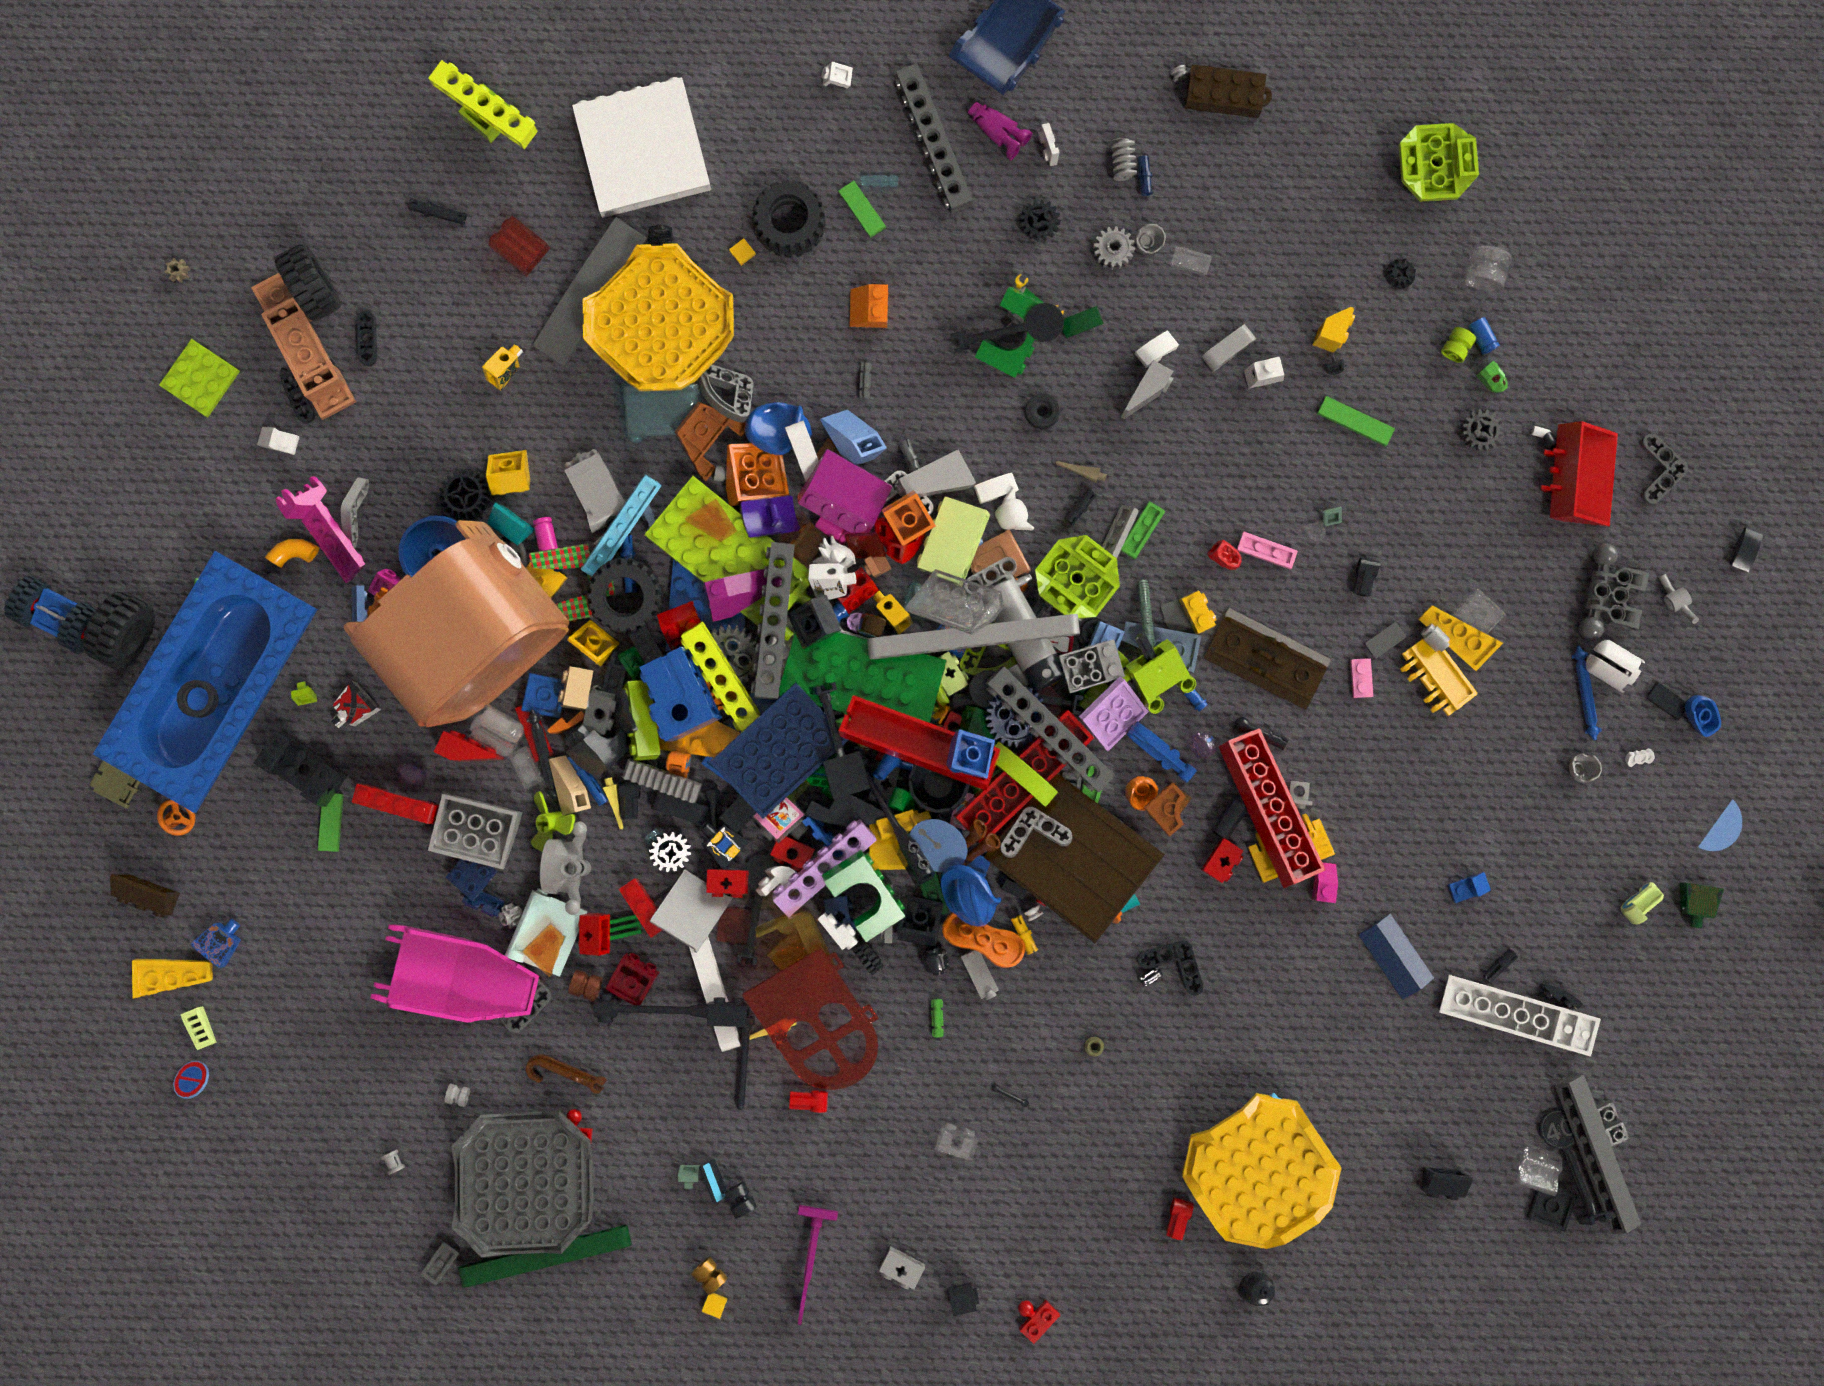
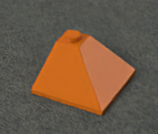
M752 443L727 445L726 491L729 505L736 506L740 505L741 501L789 495L783 455L767 453L755 447Z

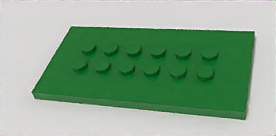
M840 632L803 649L795 633L780 683L778 697L784 694L796 682L818 707L823 708L819 696L810 695L808 687L821 686L825 682H835L837 690L830 692L833 711L847 714L852 696L855 695L930 723L947 660L926 654L869 659L867 639Z

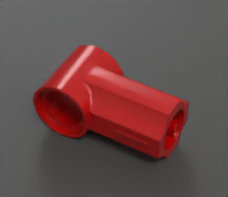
M816 1090L811 1092L790 1091L789 1109L825 1113L827 1112L828 1092Z
M1174 1197L1172 1200L1173 1205L1170 1207L1171 1216L1166 1236L1183 1240L1187 1222L1193 1213L1194 1203Z

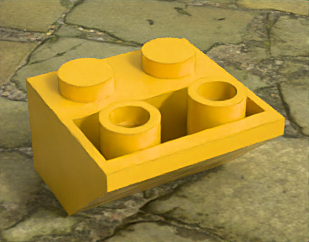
M1349 307L1327 317L1318 328L1313 345L1333 353L1337 348H1341L1349 335L1346 331L1352 325L1355 315H1353L1354 308Z

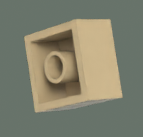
M569 667L563 671L561 683L565 684L564 690L561 689L559 691L558 702H561L560 707L581 711L587 708L593 675L592 670Z

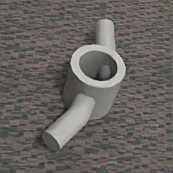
M1666 574L1658 577L1668 593L1663 598L1668 610L1672 613L1680 610L1691 623H1697L1699 618L1687 607L1692 603L1688 591L1682 587L1675 590Z

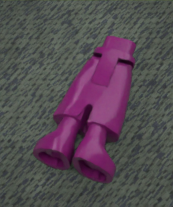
M975 102L968 111V114L973 117V121L998 147H1001L1003 144L1006 146V158L1010 161L1016 157L1021 146L1024 147L1032 137L1033 133L1030 130L1017 128V122L987 107L985 104L982 106L980 103Z

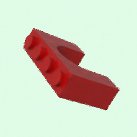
M367 784L356 785L351 801L355 804L426 824H435L440 805L390 793L386 789Z

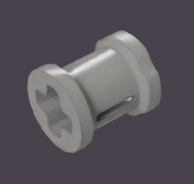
M398 1150L381 1157L388 1167V1175L405 1168V1165L401 1163L397 1155Z

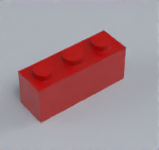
M634 878L618 889L650 938L663 931L650 923L658 908L638 878Z

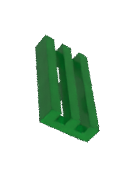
M636 915L610 920V924L632 919L636 921V923L610 928V932L637 926L636 931L610 936V940L641 934V924Z

